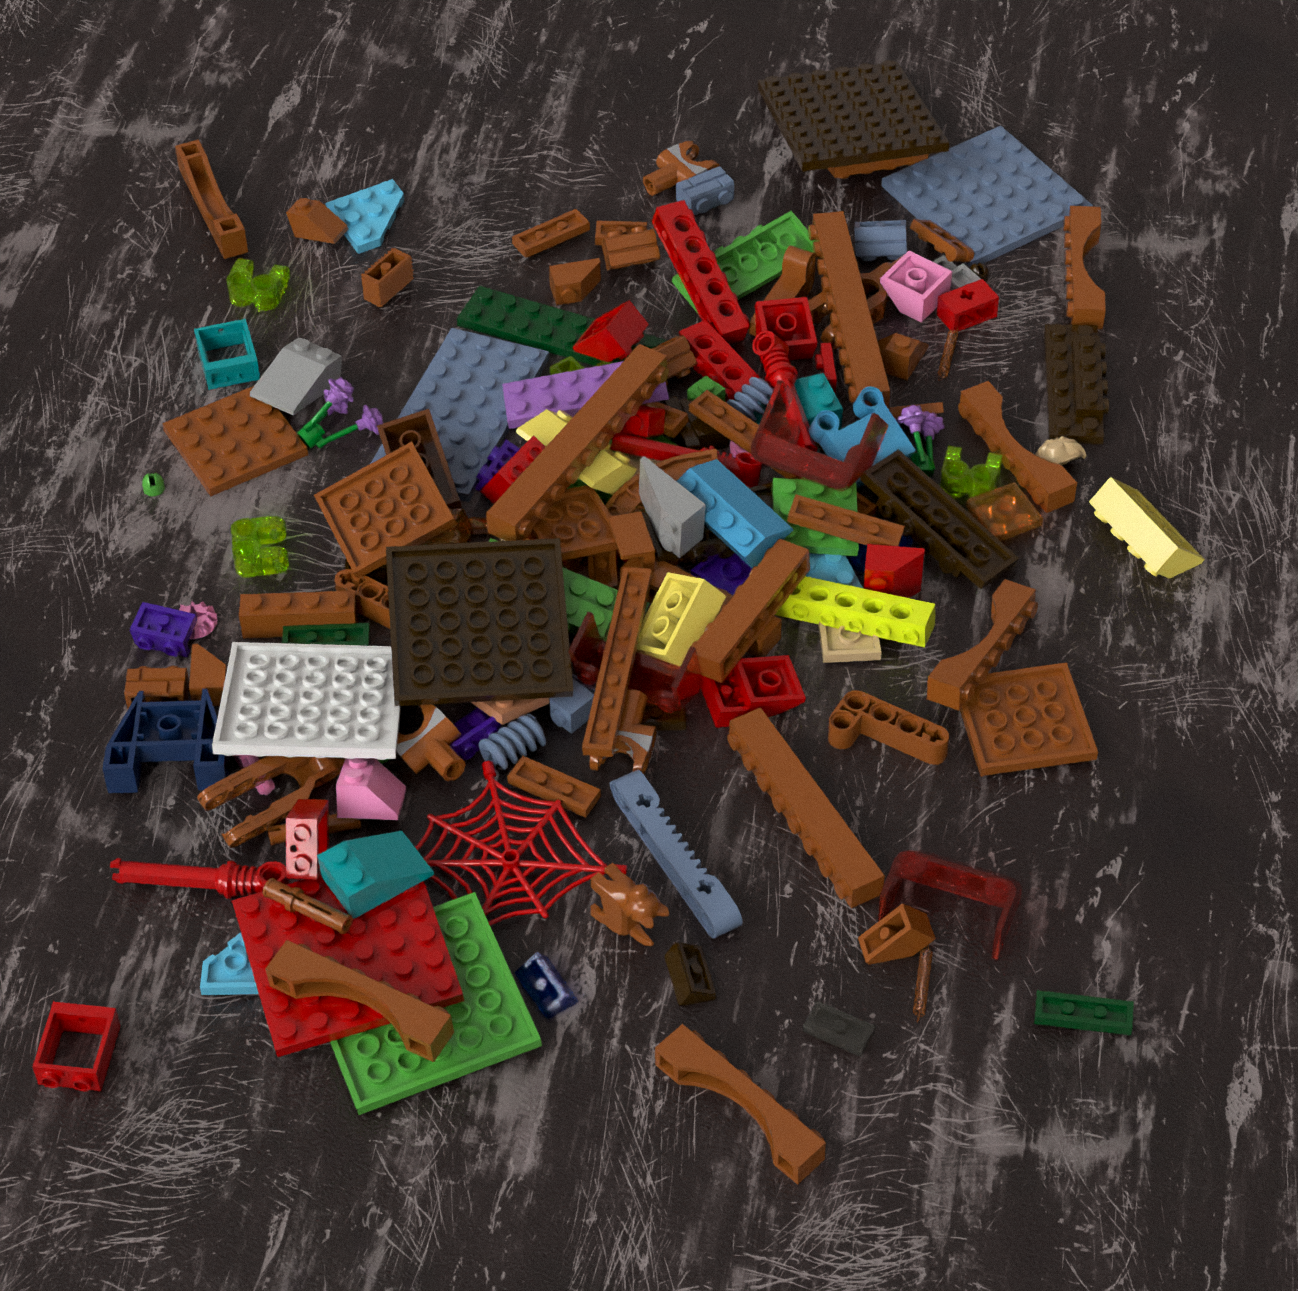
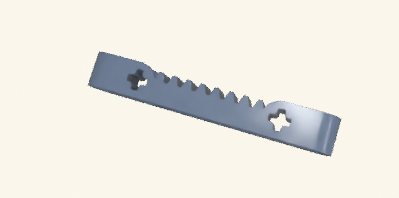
M636 770L611 781L610 789L617 805L711 938H716L742 926V917L737 905L721 882L715 876L707 874L706 868H701L700 859H695V852L693 850L689 851L688 842H683L682 834H676V825H670L669 816L664 817V809L659 808V796L640 770Z

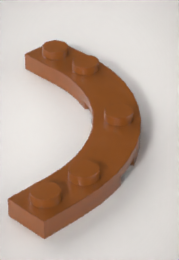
M717 449L675 456L656 463V466L677 481L689 468L715 459L719 461ZM636 474L623 484L606 503L605 506L611 516L617 514L614 511L615 509L642 508L644 506L639 496V474ZM618 549L588 555L589 578L616 590L619 589Z

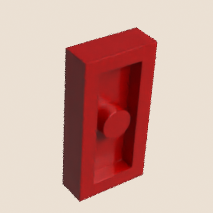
M820 343V354L815 355L816 370H821V373H824L836 395L837 378L831 343Z

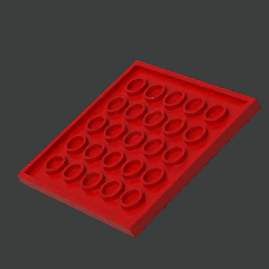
M321 875L317 880L304 879L287 884L291 888L299 887L303 889L304 894L348 915V912L322 879ZM424 881L353 919L352 925L346 934H341L297 911L290 912L286 910L285 905L264 897L263 892L232 900L277 1057L390 1024L379 1012L351 999L335 996H311L296 999L270 987L265 968L286 940L297 945L304 944L314 953L323 957L330 956L347 968L359 969L367 977L378 982L385 981L394 989L404 994H414L422 1002L433 1007L440 1006L444 1008L464 1002L463 992Z

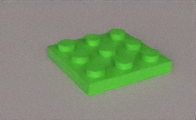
M773 478L772 510L793 528V531L784 539L785 541L809 549V553L857 556L859 550L857 542L787 522L796 494L857 512L856 483Z

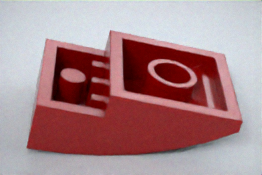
M789 655L741 658L722 683L703 675L700 681V687L716 728L729 727L730 720L760 707L767 717H771L790 710L806 700Z

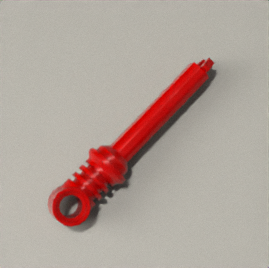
M764 330L753 340V351L760 356L766 373L765 381L778 393L799 453L805 457L810 456L812 462H815L819 457L816 453L818 448L816 442L809 434L810 426L794 386L798 372L789 360V346L773 332Z
M616 433L612 437L609 449L611 451H619L629 455L645 456L648 459L663 461L679 455L712 450L715 447L710 445L709 448L704 447L701 450H695L628 434ZM717 450L719 462L748 488L758 486L763 459L760 456L743 452L736 454L734 458L732 453L726 456V452H722L721 455L719 454L720 451Z
M117 858L110 863V868H119V873H113L112 880L120 884L128 882L216 889L226 899H231L239 894L241 896H247L248 894L249 896L263 892V888L270 878H274L285 885L289 884V879H286V866L277 861L266 862L259 866L258 869L256 866L249 867L244 865L242 867L233 860H229L227 864H222L218 868L135 861L121 862V858Z

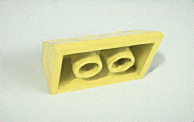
M668 572L643 619L636 652L668 668L688 672L691 666L689 649L693 642L698 641L704 634L706 626L715 620L726 596L705 579Z

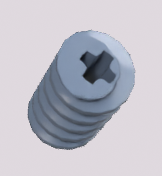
M751 377L749 379L750 385L744 384L741 387L743 393L736 392L734 394L735 400L729 399L726 403L755 422L757 419L753 412L756 411L763 414L764 411L761 404L770 407L772 404L768 397L771 396L777 400L779 396L765 380Z
M526 714V716H520L517 722L512 721L507 727L500 728L498 733L490 734L488 739L480 740L479 750L484 761H492L495 769L498 764L500 768L506 770L508 768L506 759L512 764L517 763L516 753L520 757H527L525 747L531 752H535L537 750L535 741L540 746H545L546 738L536 718L531 714Z

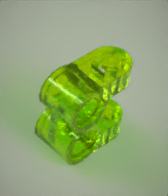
M238 258L226 279L230 302L236 306H247L254 302V306L262 311L276 308L289 283V267L275 264L269 275L262 274L252 279L254 272L253 261Z
M948 445L942 466L940 487L952 498H959L967 493L971 500L978 503L992 500L1000 475L1003 455L989 452L986 464H978L969 469V466L964 461H961L962 447Z
M278 516L242 518L231 525L232 555L235 570L239 576L251 578L261 575L279 574L288 569L289 558L286 549L279 546L261 548L263 544L278 543L286 538V522L284 519Z

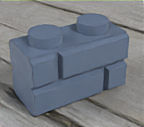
M720 166L676 184L677 202L685 200L688 208L693 211L694 215L705 213L719 205L728 204L734 199V181L728 174L726 175V172Z
M906 220L855 222V256L861 257V260L873 261L881 256H887L888 260H896L907 253Z

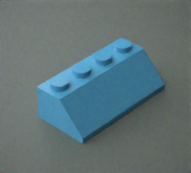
M717 459L689 468L677 480L680 485L706 504L704 525L751 568L758 566L764 558L767 549L772 548L778 539L784 540L793 531L789 524Z

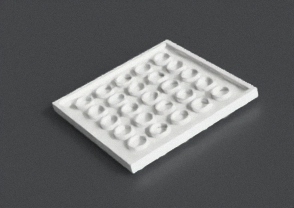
M232 642L212 743L213 754L226 756L254 755L257 757L285 756L289 758L299 756L347 759L375 758L378 760L396 759L401 706H394L391 646Z

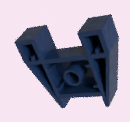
M202 689L201 701L146 702L144 691L137 693L105 749L103 773L108 793L138 792L142 762L194 760L193 767L198 791L204 790L230 776L229 756L213 754L212 743L217 716L207 689Z

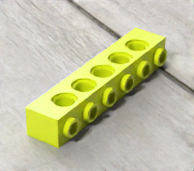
M807 576L803 578L775 614L818 625L820 622L824 626L837 629L844 626L846 631L855 633L861 631V634L876 635L879 638L924 648L935 626L934 603Z

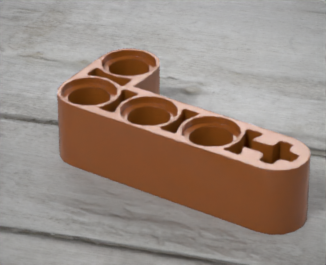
M790 245L783 257L782 275L764 301L807 297L815 279V253ZM755 313L749 325V334L756 336Z
M352 569L339 571L335 575L336 591L355 590L358 613L390 629L388 586L366 575L356 578Z
M859 690L848 692L829 717L828 742L834 748H849L861 733L932 765L943 763L946 760L949 733L945 728Z

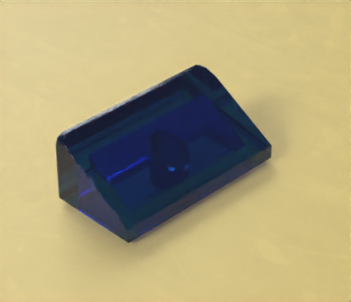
M536 952L514 972L548 1019L579 1002L549 958L539 952Z

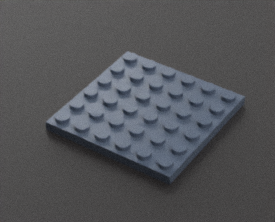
M998 126L951 147L948 152H940L882 178V187L917 219L934 222L973 249L974 258L971 262L966 263L969 267L974 263L982 262L984 264L1063 227L1064 216H1069L1070 206H1093L1002 126Z

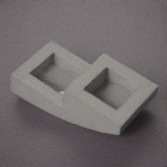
M945 255L933 261L952 271L951 291L981 279L965 264L962 263L957 267L953 262L948 261Z

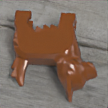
M611 863L605 867L604 872L612 880H607L599 872L591 878V888L601 896L603 909L594 903L591 905L590 915L618 935H630L643 946H653L654 942L640 925L642 924L645 928H653V918L656 916H669L668 908L660 902L654 891L648 889L646 884L636 885L614 863Z

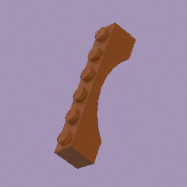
M199 139L176 145L179 170L223 258L226 259L247 253L245 229L238 215L234 214L227 206Z
M1070 206L1069 216H1064L1063 231H1068L1064 235V248H1068L1065 250L1064 263L1069 265L1065 271V282H1070V284L1066 285V300H1070L1067 302L1066 316L1071 317V325H1094L1098 329H1103L1106 311L1105 292L1089 277L1083 260L1088 252L1099 243L1101 207Z
M989 381L961 391L960 404L958 405L960 415L973 426L975 433L984 439L990 451L996 453L1004 467L1013 473L1019 485L1030 493L1036 504H1039L1048 513L1074 502L1077 482L1062 465L1049 462L1023 448L1012 437L1002 418L1003 397Z
M1004 579L992 595L991 619L994 625L989 634L970 650L957 656L943 659L938 663L928 676L927 700L959 711L966 701L972 699L977 686L985 682L990 669L998 665L1001 655L1005 650L1008 651L1016 635H1020L1023 632L1029 618H1034L1038 609V602H1035L1036 589Z
M286 940L265 968L270 987L296 999L311 996H335L351 999L369 1006L379 1012L393 1025L400 1035L406 1050L429 1061L435 1062L454 1034L452 1017L444 1008L428 1005L414 994H404L394 989L385 981L378 982L367 977L359 969L347 968L330 956L323 957L314 953L304 944L297 945Z
M682 1024L655 1047V1065L678 1085H690L713 1090L742 1106L757 1121L764 1132L771 1149L773 1165L797 1185L825 1160L826 1142L822 1135L815 1129L810 1130L805 1126L794 1111L782 1107L768 1090L759 1088L752 1082V1079L744 1070L736 1069L729 1063L727 1057L721 1051L714 1050L707 1045L698 1032L691 1031Z

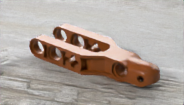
M901 257L892 263H883L870 273L860 274L865 295H869L877 289L879 291L867 299L873 324L884 318L887 302L891 300L881 285L880 278ZM822 291L808 300L813 324L820 323L823 317L832 312L826 308L827 292L823 293ZM829 324L824 329L821 340L823 343H831L832 350L839 348L835 344L836 328L832 329L831 324Z
M267 756L207 787L197 796V799L205 811H210L281 773L288 774L298 781L300 789L271 803L270 807L255 816H247L244 822L236 825L226 834L222 833V837L229 848H235L267 831L268 826H275L286 821V817L298 799H308L313 789L332 780L341 773L345 758Z

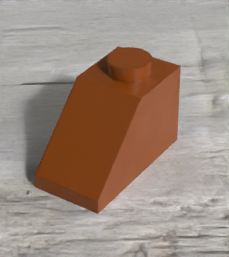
M299 198L286 212L294 236L297 238L335 244L348 230L347 224L320 201Z
M599 258L549 266L550 287L556 306L581 302L601 281Z
M192 644L189 683L191 700L201 701L202 689H207L213 706H220L227 672L226 664L199 644Z
M903 903L858 937L863 956L868 964L914 956L936 939L927 914Z

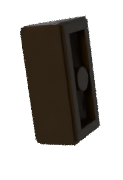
M675 942L665 954V960L678 1004L686 1006L715 1000L717 995L702 946Z

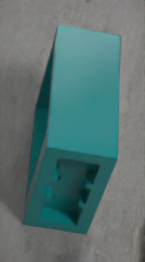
M246 319L194 329L197 349L208 390L260 379L258 360ZM244 344L247 355L214 362L208 361L206 353L208 350Z

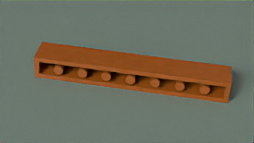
M761 707L730 720L729 734L727 735L730 747L734 751L737 750L742 756L745 768L748 771L752 770L757 777L761 790L763 792L767 791L772 798L776 811L778 813L782 812L786 817L791 832L798 834L801 838L807 854L813 855L817 860L822 875L829 877L832 881L838 897L845 899L850 908H854L882 895L885 875Z

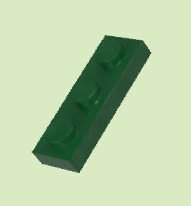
M370 624L283 626L282 643L370 646Z
M1037 990L1034 1024L1131 1035L1134 1001Z

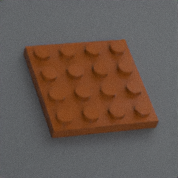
M254 386L162 423L164 432L210 497L308 455L306 445L279 409L250 397V391Z
M412 441L314 494L356 578H360L387 563L386 547L421 545L457 525Z
M1067 662L988 673L985 682L979 684L975 689L972 699L966 701L960 708L980 776L1097 760L1098 750Z

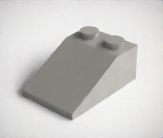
M298 337L282 348L250 391V397L295 415L324 395L323 391L325 389L330 390L328 381L330 378L337 380L341 377L342 356L328 348L320 347L309 342L307 339Z
M643 456L640 459L639 496L662 547L669 552L672 551L680 558L703 539L706 504Z

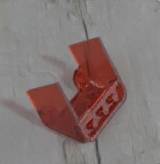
M778 380L751 444L753 458L764 465L836 491L849 489L863 475L864 471L872 467L889 425L878 414L872 413L860 444L849 449L844 462L796 445L800 437V427L794 420L786 417L795 392L783 381Z
M587 612L568 650L574 670L578 675L577 678L588 685L597 684L606 641L600 638L594 615L591 612ZM690 646L681 667L636 652L628 689L642 692L647 696V702L658 705L665 712L681 711L699 693L704 682L696 648Z
M907 850L899 853L894 859L880 893L878 922L888 915L903 878L1003 908L995 930L992 959L998 960L1021 898L1022 888L1020 883L1013 877L923 850Z

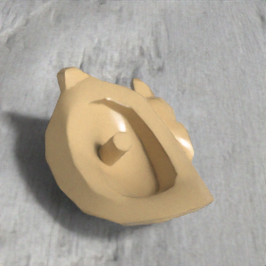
M1064 436L1056 437L1055 440H1046L1035 454L1042 459L1060 465L1067 464L1080 457L1086 458V452L1083 447L1074 439H1068Z

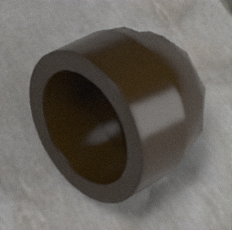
M982 262L972 264L970 270L987 282L989 277L988 267Z

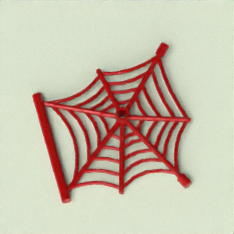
M485 761L482 763V769L488 784L482 794L469 806L454 813L439 816L428 814L427 819L430 821L428 829L415 848L418 851L423 846L435 823L444 828L437 844L424 857V860L430 867H438L452 875L465 888L468 894L473 893L470 886L448 867L459 866L473 874L482 885L486 901L482 906L485 915L515 903L533 902L536 906V909L519 910L501 915L488 921L490 926L502 920L526 914L540 913L543 918H548L547 910L560 897L576 886L590 880L598 872L602 875L606 874L604 869L607 865L580 836L563 809L561 800H556L555 802L537 800L509 790L494 779L496 772L493 762ZM497 788L519 800L551 807L550 809H531L513 805L499 799ZM490 789L492 801L478 816L465 822L454 824L443 821L470 811L485 797ZM501 805L516 811L545 815L543 817H526L502 812ZM493 806L495 807L496 814L483 826L468 832L457 829L479 821L488 814ZM557 809L576 839L600 866L589 865L574 850L553 818V814ZM504 817L539 823L535 827L519 828L506 825ZM498 820L500 829L491 836L481 840L472 837L486 830ZM548 821H550L567 849L581 864L564 863L558 857L542 829ZM507 830L531 833L525 840H513L508 837ZM448 831L458 836L453 848L443 860H429L440 848ZM538 833L557 863L546 862L537 852L533 840ZM501 834L502 839L497 843L491 845L484 844L494 840ZM462 839L471 844L461 860H449L456 852ZM503 844L505 849L503 853L495 850V848ZM510 844L520 845L517 850L511 849ZM475 846L483 850L481 859L467 860ZM530 846L533 855L539 861L520 860V856ZM490 854L497 859H487V856ZM615 864L622 873L627 875V865ZM469 866H482L490 875L494 885L490 893L486 882L477 871ZM488 866H503V871L498 880ZM522 867H529V868L526 869V870L524 871V873L522 874V872H521ZM535 869H548L531 885L526 880L527 875ZM556 869L571 870L548 883L537 895L533 891L545 877ZM582 871L595 872L568 885L557 893L545 906L539 900L552 886L563 879ZM434 875L430 877V879L447 891L453 900L458 898L438 877ZM507 876H516L515 878L506 880ZM520 881L522 885L521 887L509 888L499 892L501 887ZM526 891L529 897L499 902L490 907L494 899L509 893Z

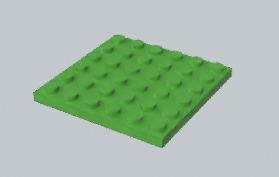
M475 892L433 907L464 996V1002L444 1007L452 1017L454 1034L435 1062L406 1050L400 1035L391 1023L330 1042L358 1115L542 1046L538 1031Z

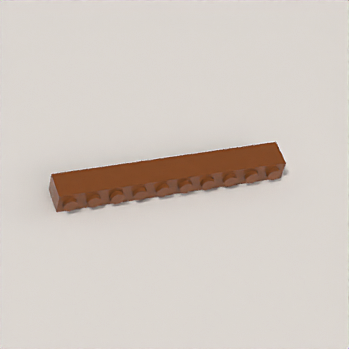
M844 212L813 214V225L808 226L809 239L814 240L813 253L818 257V275H823L821 277V286L823 293L827 292L826 308L832 311L830 313V323L832 329L836 328L835 344L836 347H841L839 349L840 364L846 367L844 368L845 384H850L848 388L849 401L854 403L860 392L865 387L871 386L882 392L883 402L889 409L890 388ZM864 400L868 406H872L869 401Z
M639 344L487 511L488 533L505 541L522 540L524 537H527L531 533L533 526L547 515L549 508L562 498L564 491L578 480L580 473L593 463L595 456L608 446L609 441L616 433L623 429L627 420L631 416L636 415L642 403L646 399L651 398L658 385L666 381L669 374L667 355Z

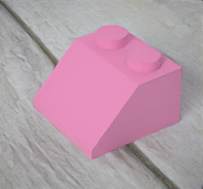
M908 251L880 278V283L899 312L922 323L937 308L938 296L950 291L952 271Z
M345 758L336 784L337 818L398 820L406 795V786L377 759Z

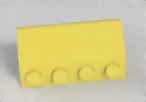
M546 409L518 427L516 433L527 441L534 435L546 447L573 417L562 410L556 413ZM608 444L604 450H601L595 456L593 463L586 467L578 478L593 489L614 495L623 484L633 477L637 469L629 463L631 459L619 451L614 453L609 449L611 444Z
M1110 477L1089 501L1096 509L1094 512L1095 516L1102 522H1108L1112 526L1111 533L1119 540H1125L1129 544L1127 547L1128 551L1138 559L1142 558L1146 562L1144 565L1145 569L1156 577L1162 575L1170 579L1202 564L1205 560L1137 489Z

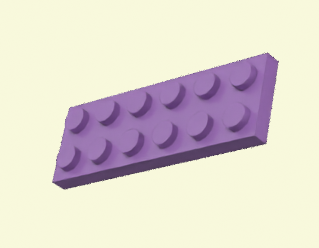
M622 362L503 384L509 429L520 427L546 409L556 413L562 410L573 417ZM666 381L660 383L654 390L651 398L646 399L642 404L669 399Z

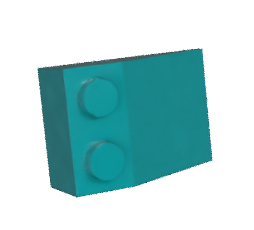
M824 373L797 379L794 386L809 426L819 412L830 410L838 416V430H841L843 408ZM771 396L768 397L772 405L768 407L761 404L764 411L763 414L756 411L753 412L757 419L755 423L787 445L796 443L780 399L776 400ZM820 424L823 429H828L826 425Z
M403 831L346 840L317 855L322 879L353 919L434 875L433 870Z

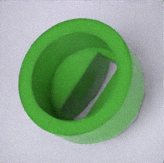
M155 472L154 474L148 473L143 477L142 487L146 495L158 496L164 492L165 484L160 474Z

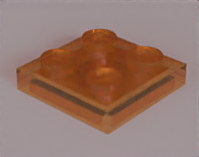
M1015 482L967 499L966 508L971 515L1000 541L1040 527L1043 523V517Z

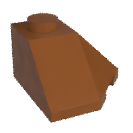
M897 333L877 341L886 374L904 380L909 379L929 346L927 343Z

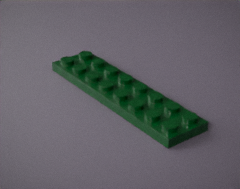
M483 286L477 288L457 317V326L549 351V353L593 366L622 362L627 358L625 357L620 360L618 357L608 363L577 353L572 349L595 319ZM643 333L644 337L638 343L632 345L631 348L634 350L641 344L652 349L667 340Z

